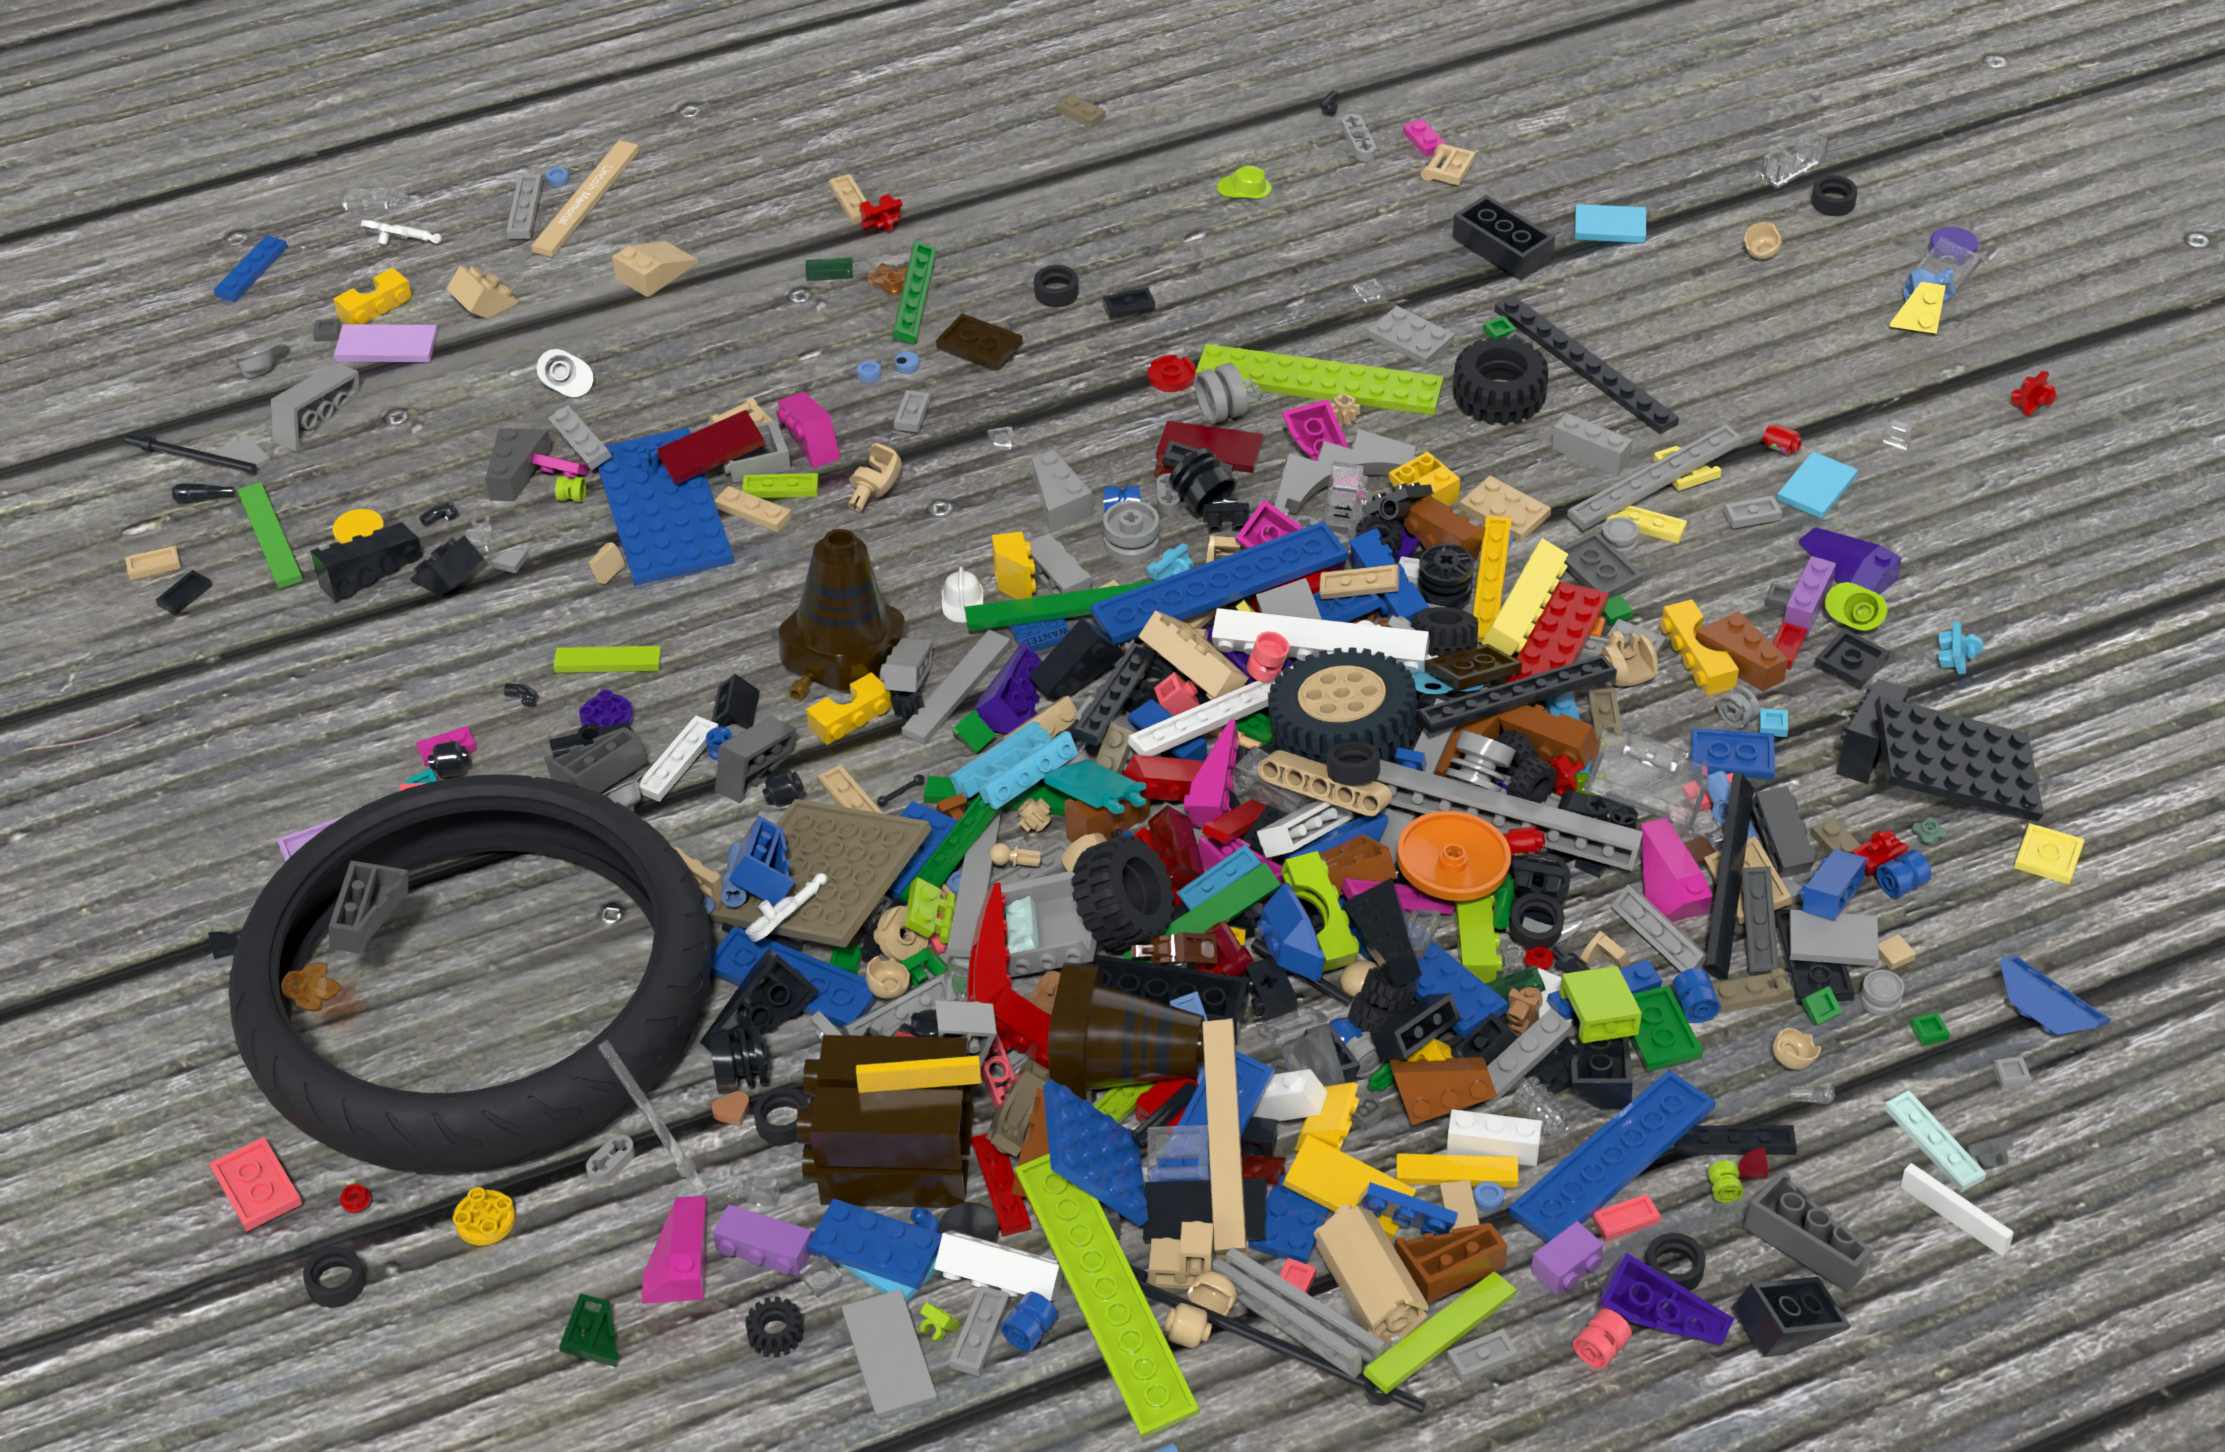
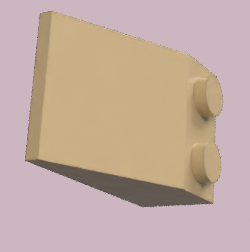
M666 241L629 245L612 256L615 278L646 297H650L698 263L697 258Z

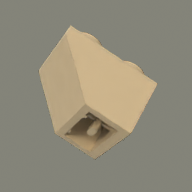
M460 265L446 288L469 312L485 318L498 314L516 305L518 302L511 294L512 290L500 284V279L492 273L485 275L473 266L469 269Z

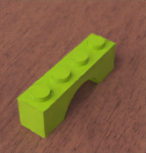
M1318 851L1286 859L1281 870L1285 883L1290 884L1297 897L1306 899L1314 904L1323 918L1324 928L1316 935L1318 948L1322 949L1325 956L1322 972L1352 964L1359 952V943L1356 936L1351 935L1348 927V915L1345 910H1341L1338 902V891L1335 885L1330 883L1328 866L1325 860H1321Z

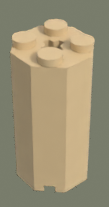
M1343 1205L1335 1211V1214L1324 1225L1314 1231L1318 1251L1364 1330L1385 1342V1346L1393 1343L1392 1337L1399 1335L1402 1340L1427 1321V1315L1424 1310L1428 1311V1304L1373 1211L1359 1206L1351 1208L1350 1205Z

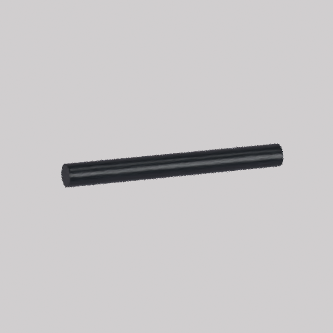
M1255 938L1251 948L1267 958L1273 957L1272 954H1269L1266 943ZM1290 971L1347 1007L1353 1000V996L1322 977L1319 981H1314Z

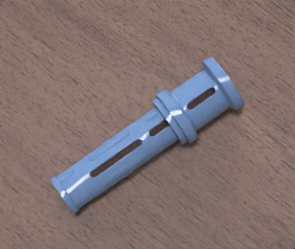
M741 843L731 844L732 847L729 846L727 873L722 878L723 889L721 891V899L727 906L738 907L745 902L746 891L737 888L734 883L728 881Z

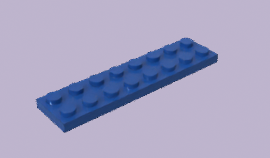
M1345 894L1339 896L1338 902L1341 910H1344L1341 903L1348 900ZM1316 907V915L1320 918L1321 913ZM1407 920L1422 972L1421 976L1411 981L1415 982L1418 987L1414 998L1420 1000L1429 994L1451 993L1462 1020L1450 1028L1462 1038H1467L1468 1034H1472V1029H1476L1477 1025H1481V1021H1485V1017H1489V1013H1494L1500 1017L1508 1011L1509 1003ZM1349 924L1348 927H1349V930H1350V932H1351V935H1355V936H1356V934L1353 932V930L1351 929L1350 924ZM1356 936L1359 943V952L1362 953L1371 962H1374L1378 965V963L1375 961V959L1372 957V955L1369 953L1366 947Z
M1668 1070L1509 1206V1215L1547 1243L1578 1221L1580 1224H1583L1714 1110L1715 1100L1671 1070Z

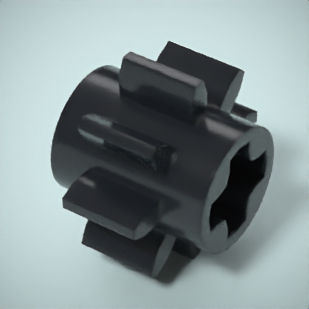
M920 689L916 692L895 691V697H890L894 714H900L905 719H910L914 714H918L919 708L925 707Z

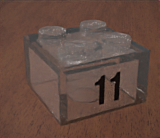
M1333 461L1324 504V521L1332 532L1354 535L1356 525H1358L1360 520L1362 521V504L1366 503L1368 491L1366 489L1367 476H1363V465Z

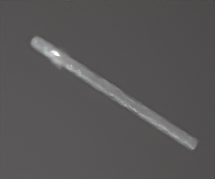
M607 1039L597 1047L678 1165L676 1169L681 1177H686L696 1194L700 1196L708 1188L696 1172L697 1166L691 1158L688 1159Z

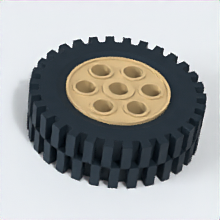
M1349 647L1348 652L1343 653L1341 648H1334L1333 654H1328L1326 650L1319 651V657L1316 658L1309 654L1305 656L1306 662L1303 663L1298 659L1293 662V669L1288 666L1282 670L1283 676L1277 675L1275 684L1270 686L1268 705L1275 746L1278 745V750L1327 765V752L1331 747L1350 741L1366 742L1375 746L1379 750L1380 760L1389 762V755L1395 757L1398 747L1407 749L1410 746L1409 740L1413 741L1416 737L1415 731H1418L1416 686L1412 673L1409 669L1405 670V665L1402 662L1396 664V658L1389 656L1385 659L1383 652L1377 651L1375 655H1372L1371 649L1364 648L1362 653H1357V648Z

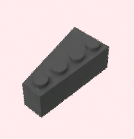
M1783 1169L1750 1202L1744 1228L1850 1292L1865 1276L1872 1249L1847 1226L1836 1223L1831 1218L1832 1213L1825 1206L1819 1207L1809 1198L1810 1193L1804 1187H1797L1790 1181L1791 1176Z

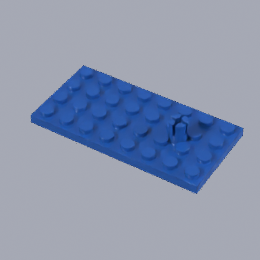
M689 427L604 445L612 457L597 466L634 586L734 563L733 554L705 473L703 472L674 485L658 457L657 448L691 434Z

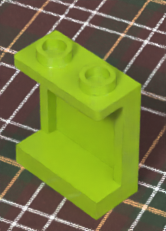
M1618 966L1562 974L1559 994L1562 999L1569 998L1580 1020L1579 1037L1582 1043L1639 1034L1642 1013Z

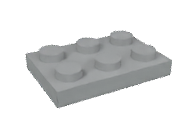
M1398 306L1393 308L1368 330V338L1424 366L1432 362L1455 341L1454 333Z

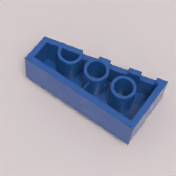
M1377 528L1349 540L1354 569L1396 565L1392 557V550L1388 544L1382 546L1380 541L1381 534ZM1398 564L1399 591L1376 593L1382 605L1378 610L1382 615L1385 614L1388 620L1392 616L1396 618L1401 616L1412 624L1414 614L1428 609L1429 606L1414 583H1409L1402 565Z

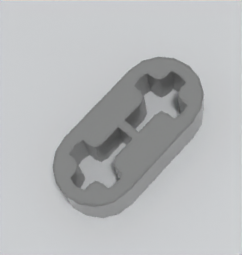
M1170 473L1160 475L1156 481L1158 510L1165 515H1172L1180 510V496L1169 484ZM1171 499V503H1167L1166 500Z
M616 1135L612 1137L587 1161V1174L592 1183L603 1185L610 1182L632 1161L635 1156L633 1141L629 1136Z

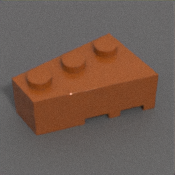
M1536 704L1535 708L1524 705L1504 711L1499 718L1504 731L1516 730V734L1518 732L1523 733V737H1528L1530 739L1529 743L1535 745L1534 751L1538 752V757L1542 760L1546 759L1548 762H1551L1558 755L1565 754L1571 763L1580 761L1586 767L1599 745L1592 725L1562 713L1558 717L1544 712V707Z
M1145 798L1146 804L1139 807L1132 805L1127 799L1119 800V804L1124 806V812L1118 814L1112 813L1105 806L1096 808L1081 800L1074 802L1072 799H1068L1065 801L1066 837L1073 843L1086 834L1101 833L1107 840L1112 839L1111 832L1113 830L1120 829L1123 833L1138 822L1144 821L1150 815V799Z
M1484 1057L1446 1058L1443 1061L1418 1059V1061L1399 1062V1060H1390L1394 1077L1412 1125L1450 1113L1452 1109L1459 1110L1497 1097Z

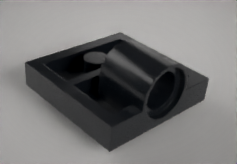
M1420 482L1407 485V483L1393 487L1392 493L1386 494L1385 492L1373 496L1372 502L1365 504L1364 508L1367 515L1380 513L1387 520L1404 518L1410 511V504L1434 494L1431 484L1420 485Z

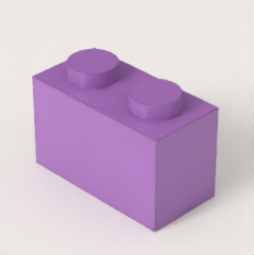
M1577 1221L1533 1254L1531 1272L1558 1295L1566 1288L1568 1290L1572 1289L1586 1273H1592L1599 1268L1603 1261L1604 1244Z

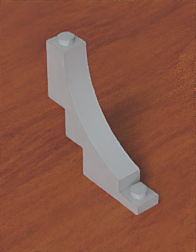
M1358 429L1351 449L1324 441L1317 461L1289 453L1273 506L1287 516L1289 512L1296 514L1313 494L1333 482L1359 475L1389 476L1390 471L1416 458L1414 456L1416 446Z

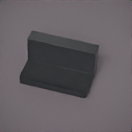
M737 674L731 676L718 686L711 722L718 724V727H724L733 720L746 729L752 727L759 689Z

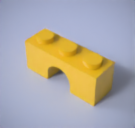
M393 267L373 277L375 291L363 294L352 288L333 298L337 317L345 324H365L412 299L408 280Z
M872 672L850 684L851 703L844 705L836 704L829 697H826L806 709L808 728L826 745L842 738L844 735L892 708L890 690L884 689V684Z

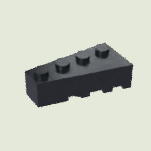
M403 522L374 530L372 535L366 537L362 535L352 537V541L341 544L336 542L329 544V548L324 550L319 548L310 550L319 586L335 603L423 556L419 537Z
M1877 679L1873 687L1867 688L1864 700L1861 699L1859 701L1856 712H1852L1848 725L1845 724L1840 740L1844 741L1836 772L1837 775L1865 784L1869 783L1872 768H1876L1882 752L1875 701L1879 696L1906 702L1909 688L1881 679Z
M1392 877L1341 903L1348 915L1351 929L1396 988L1422 975L1403 906Z

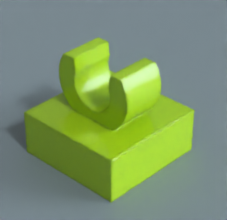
M928 1302L924 1304L920 1311L928 1319L921 1323L919 1330L927 1334L930 1328L935 1325L936 1332L932 1339L938 1342L944 1339L946 1330L956 1333L962 1323L939 1306Z

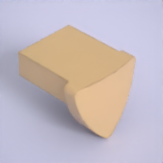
M1209 536L1206 563L1214 561L1215 557H1225L1239 552L1242 549V545L1235 540V537Z
M612 542L602 546L597 555L588 562L598 583L606 584L619 570L621 571L625 567L620 551Z
M1599 931L1589 942L1580 957L1585 963H1590L1603 955L1612 964L1618 966L1619 969L1631 964L1627 952L1602 931Z

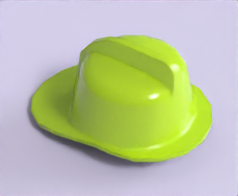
M1252 165L1242 166L1234 171L1233 175L1224 177L1217 184V191L1226 197L1260 199L1268 196L1272 190L1271 184L1265 179V171Z
M1849 582L1839 583L1832 587L1825 599L1826 610L1832 618L1857 630L1868 631L1875 629L1886 619L1888 612L1887 603L1881 595Z

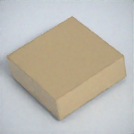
M1899 934L1878 943L1879 957L1890 970L1915 960L1916 953Z

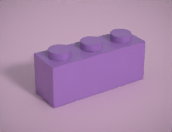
M1813 556L1810 557L1786 606L1784 622L1808 629L1807 636L1809 635L1825 602L1826 595L1832 588L1836 563Z
M728 1204L713 1231L716 1250L723 1255L729 1257L736 1256L754 1265L774 1268L782 1274L790 1273L800 1276L811 1255L807 1251V1244L812 1237V1230Z

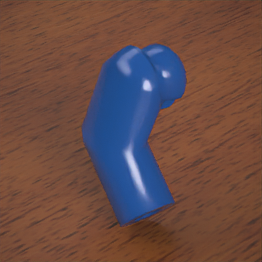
M918 1206L911 1211L910 1218L916 1226L939 1233L940 1222L929 1210Z

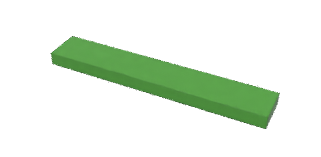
M259 482L237 489L239 498L278 589L302 582V575L262 483Z

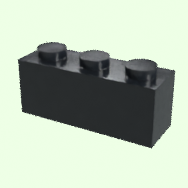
M1451 993L1429 994L1378 1027L1370 1035L1380 1060L1405 1059L1462 1019Z

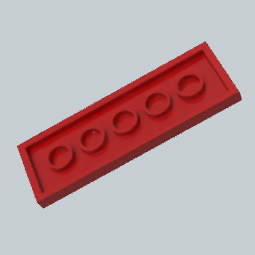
M1559 582L1517 657V660L1522 662V672L1510 675L1509 678H1506V683L1575 663L1609 601V593Z

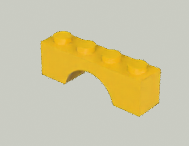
M1693 599L1663 607V615L1660 619L1661 630L1664 634L1668 635L1673 649L1679 652L1684 666L1690 669L1697 686L1703 689L1706 696L1724 692L1736 686L1739 669L1728 652L1708 649L1702 646L1695 638L1696 630L1703 626L1704 616Z

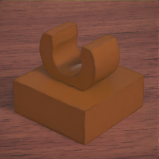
M963 793L937 802L936 811L960 820L963 813H965L967 801Z

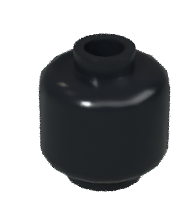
M458 741L436 744L433 747V754L428 755L430 769L436 770L441 778L464 774L466 767L470 766L466 746H461Z
M788 769L768 776L765 781L766 788L762 789L767 803H774L778 809L790 806L795 799L801 800L802 793L805 792L798 773H792Z

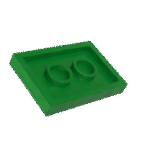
M1669 985L1632 994L1642 1016L1639 1034L1629 1037L1647 1072L1702 1058L1703 1050Z

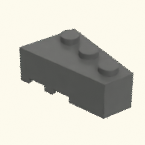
M626 727L593 738L594 743L578 749L577 745L569 747L570 752L554 758L551 754L544 757L551 779L567 782L573 786H581L597 793H601L647 763L641 737Z
M350 861L329 924V948L359 953L408 893V870Z

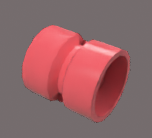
M1269 631L1257 636L1246 665L1247 671L1254 679L1261 682L1275 681L1277 675H1280L1290 649L1286 638L1281 634Z
M1600 1309L1590 1320L1588 1326L1573 1340V1347L1577 1355L1586 1364L1597 1369H1604L1616 1356L1617 1351L1631 1338L1632 1331L1626 1320L1619 1314L1609 1309Z

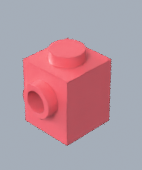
M1175 672L1154 687L1160 705L1173 716L1200 705L1196 696L1198 690L1189 680L1185 682Z

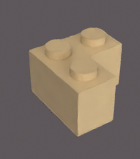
M1200 1221L1182 1222L1181 1240L1152 1238L1149 1284L1161 1288L1189 1289L1194 1279L1200 1273L1212 1271L1213 1223H1203Z

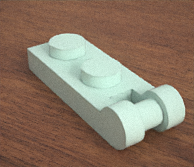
M1031 896L1016 900L1006 906L1008 945L1006 947L1009 948V954L1039 948L1036 904Z

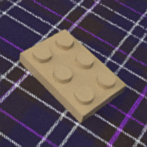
M1492 476L1486 478L1459 503L1461 511L1484 523L1486 516L1511 518L1513 539L1519 542L1523 541L1551 516V507Z
M1756 836L1747 839L1743 868L1771 866L1774 910L1791 904V895ZM1722 850L1704 857L1705 865L1716 884ZM1743 880L1741 881L1736 917L1740 925L1746 923Z

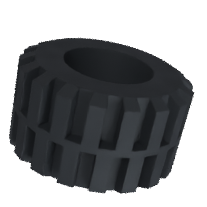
M1434 607L1421 610L1412 617V628L1417 631L1429 632L1428 654L1430 656L1437 655L1440 657L1477 647L1479 621L1477 617L1469 612L1457 608Z

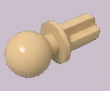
M997 843L991 847L989 852L992 862L996 865H1005L1009 861H1013V867H1016V864L1039 866L1041 861V852L1018 849V845H1015V850H1011L1006 844Z

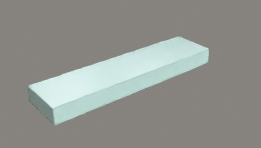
M1910 1091L1885 1102L1884 1109L1960 1192L1985 1180L1986 1172Z

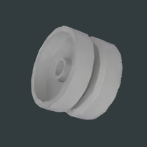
M1227 363L1216 367L1215 372L1208 369L1195 374L1194 388L1196 398L1203 416L1210 424L1226 420L1227 415L1234 418L1246 414L1248 410L1247 392L1243 379L1235 365Z
M1135 500L1118 502L1108 508L1103 518L1104 549L1107 555L1114 561L1122 564L1134 565L1144 563L1153 558L1159 551L1160 544L1159 515L1156 509L1147 503Z

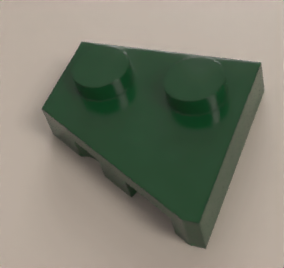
M580 1293L560 1342L559 1351L617 1368L619 1355L616 1349L610 1302Z

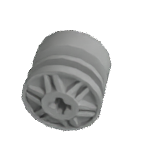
M1461 730L1455 748L1466 754L1465 758L1451 757L1450 762L1461 768L1460 771L1447 768L1445 775L1456 781L1501 792L1502 788L1491 783V780L1505 781V777L1495 770L1497 766L1510 768L1516 752L1515 749L1490 738Z

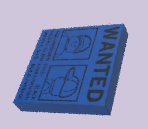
M1063 618L1008 626L1018 646L1025 641L1034 652L1057 645L1070 631Z

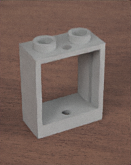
M777 420L756 425L765 440L766 445L764 446L771 445L773 453L738 461L732 459L723 463L725 474H730L733 483L743 481L744 475L775 474L791 470L789 451Z

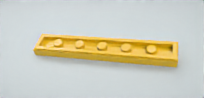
M1486 516L1484 527H1486L1482 541L1473 615L1479 621L1477 642L1482 643L1501 609L1511 518Z

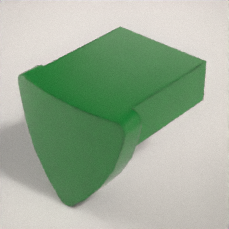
M976 710L966 715L952 730L975 755L996 736L978 716L979 713Z

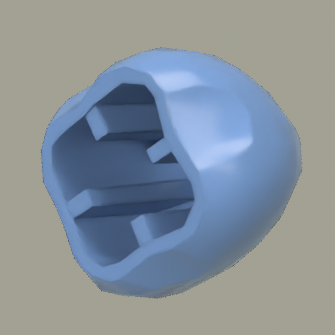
M1918 268L1909 272L1903 289L1905 301L1909 299L1921 282L1946 285L1943 301L1950 299L1956 292L1952 281L1954 270L1946 268L1935 274L1928 269Z

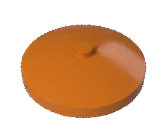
M1437 811L1414 819L1404 828L1398 841L1397 862L1404 877L1424 893L1445 900L1468 901L1487 896L1503 884L1510 868L1511 851L1503 834L1486 820L1459 811Z

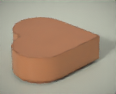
M735 1091L729 1094L728 1097L716 1099L711 1107L713 1117L721 1122L741 1126L750 1108L748 1095L742 1091Z

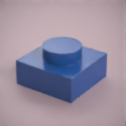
M1398 747L1395 755L1396 764L1425 772L1427 766L1425 753Z

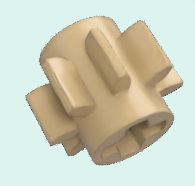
M1341 394L1333 398L1331 407L1338 423L1347 425L1352 421L1355 422L1356 415H1360V405L1356 404V398L1348 394Z
M1029 798L1017 811L1020 815L1018 823L1027 832L1031 828L1036 832L1042 830L1051 820V816L1048 815L1050 806L1042 798L1037 802Z

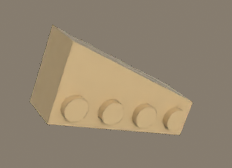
M1154 611L1138 636L1176 666L1179 671L1191 678L1193 684L1206 690V696L1211 700L1242 688L1249 679L1190 624L1159 611Z

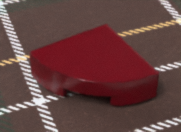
M1765 1148L1752 1150L1742 1157L1738 1165V1179L1768 1178L1769 1172Z

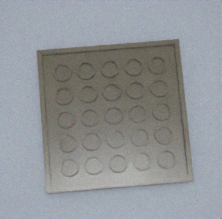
M795 799L776 823L777 826L783 828L787 846L785 858L790 861L791 865L788 873L794 880V884L785 898L794 897L806 887L805 884L807 882H812L818 873L825 874L828 877V881L825 885H820L816 894L811 896L789 917L783 919L771 933L846 948L932 830L929 822ZM745 890L746 900L742 905L730 907L721 900L718 903L716 902L715 907L708 916L712 922H725L733 926L748 928L759 917L764 916L759 908V904L765 900Z

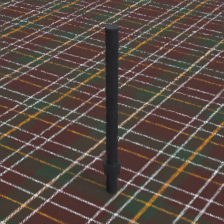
M127 434L125 437L126 444L139 446L142 450L149 452L156 450L249 473H255L257 465L254 463L160 442L150 436L139 437Z

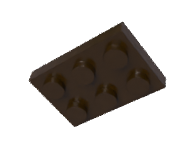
M963 313L936 339L937 348L996 370L1023 343L1022 335Z
M1485 644L1425 660V671L1431 673L1437 679L1452 685L1454 689L1466 690L1473 685L1487 684L1491 680L1509 678L1510 675L1521 673L1522 662L1490 644Z

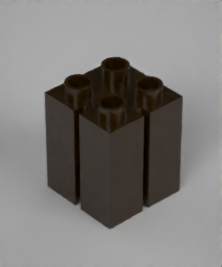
M823 1035L820 1059H806L804 1064V1094L815 1096H811L809 1107H799L797 1114L798 1144H805L802 1157L803 1180L817 1181L821 1205H830L833 1199L855 1206L878 1207L920 1206L923 1208H952L957 1204L966 1202L969 1160H961V1155H970L971 1151L970 1137H972L974 1120L972 1084L859 1093L856 1065L969 1057L968 1038Z

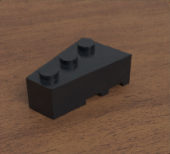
M1081 618L1029 677L1048 697L1057 701L1063 696L1069 695L1070 697L1126 653L1117 644L1112 642L1106 633L1084 618Z

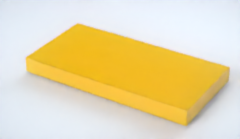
M1307 1135L1282 1184L1334 1212L1343 1205H1350L1351 1208L1357 1207L1359 1195L1370 1182L1412 1197L1416 1192V1189L1310 1135ZM1383 1215L1376 1217L1387 1237L1392 1241L1399 1226L1392 1222V1218Z

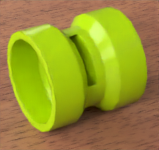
M567 476L557 477L555 496L558 501H566L567 499H572L574 502L584 501L586 495L585 478L575 477L574 479H569Z
M1725 1160L1716 1162L1709 1167L1708 1176L1710 1182L1714 1184L1712 1192L1716 1201L1731 1203L1743 1196L1744 1189L1741 1181L1738 1180L1739 1170L1736 1163Z

